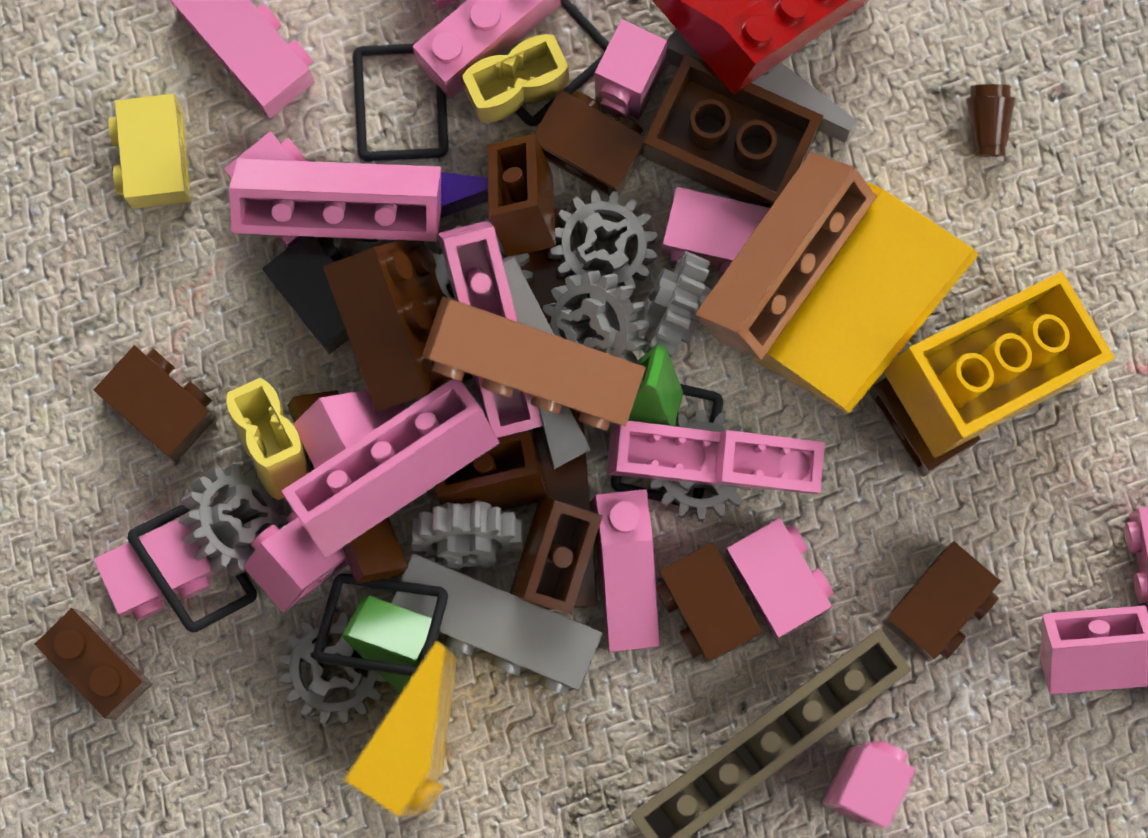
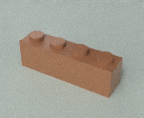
M812 152L809 153L695 313L697 318L718 342L760 360L763 359L877 197L857 169L842 162Z
M442 296L422 356L435 361L432 371L460 381H462L464 372L484 378L481 385L483 389L510 398L513 389L532 394L531 405L556 414L560 413L562 405L581 411L578 421L608 431L610 422L626 426L646 367L444 296Z

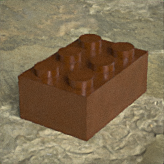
M685 53L644 139L642 157L738 201L771 208L806 159L824 115L753 83L748 84L733 95L706 62Z
M399 240L369 248L323 266L376 413L428 395L453 379L432 371L435 361L422 356L442 296L447 297L442 293L435 274L436 263L433 253L425 245L424 241ZM464 372L461 382L473 378L472 374Z

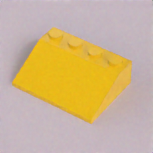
M868 182L866 183L877 196L763 359L760 360L751 356L763 367L847 413L852 411L979 256L975 249L886 190Z
M435 642L345 778L346 782L398 817L415 815L417 812H428L444 788L437 780L443 773L457 658L438 642Z

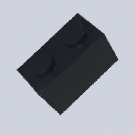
M303 236L262 269L327 353L331 354L349 340L323 266L339 261L343 257L328 238L319 243L315 237Z

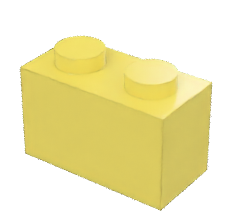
M166 94L115 100L116 116L109 117L108 125L112 146H119L121 165L113 166V178L117 195H124V199L132 209L192 202L183 110L176 95Z

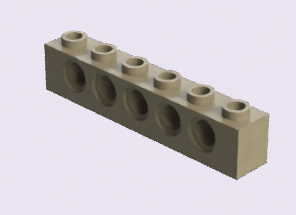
M879 628L629 814V816L645 838H689L912 669L882 629Z

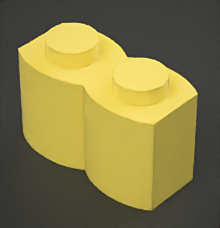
M544 34L522 41L508 55L490 56L474 63L464 72L462 79L465 93L479 123H492L511 116L524 102H541L557 95L559 90H563L569 83V67L554 35Z
M258 378L227 392V407L240 443L247 455L252 458L263 488L273 498L280 500L285 497L281 492L282 490L311 471L298 432L293 424L285 418L276 391L267 381Z

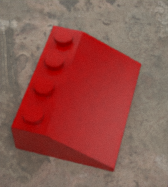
M869 0L652 1L734 95L861 8Z

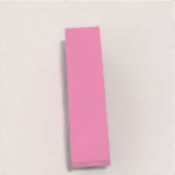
M627 421L626 426L613 423L611 424L607 475L819 494L821 493L825 442L731 430L715 432Z

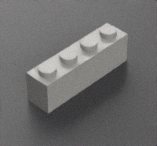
M412 554L408 568L405 570L401 581L442 587L448 593V600L439 631L447 635L443 645L469 656H472L475 647L494 655L491 665L519 676L522 667L541 674L538 685L566 696L569 687L580 691L603 636L602 632L416 554ZM396 591L391 604L432 618L437 597Z

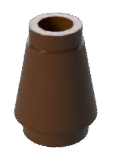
M982 84L971 86V97L966 98L976 157L1006 156V146L1016 100L1015 97H1011V85Z

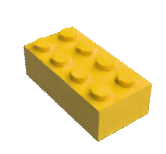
M1063 271L909 347L884 370V374L933 457L937 458L1079 383L1115 357Z

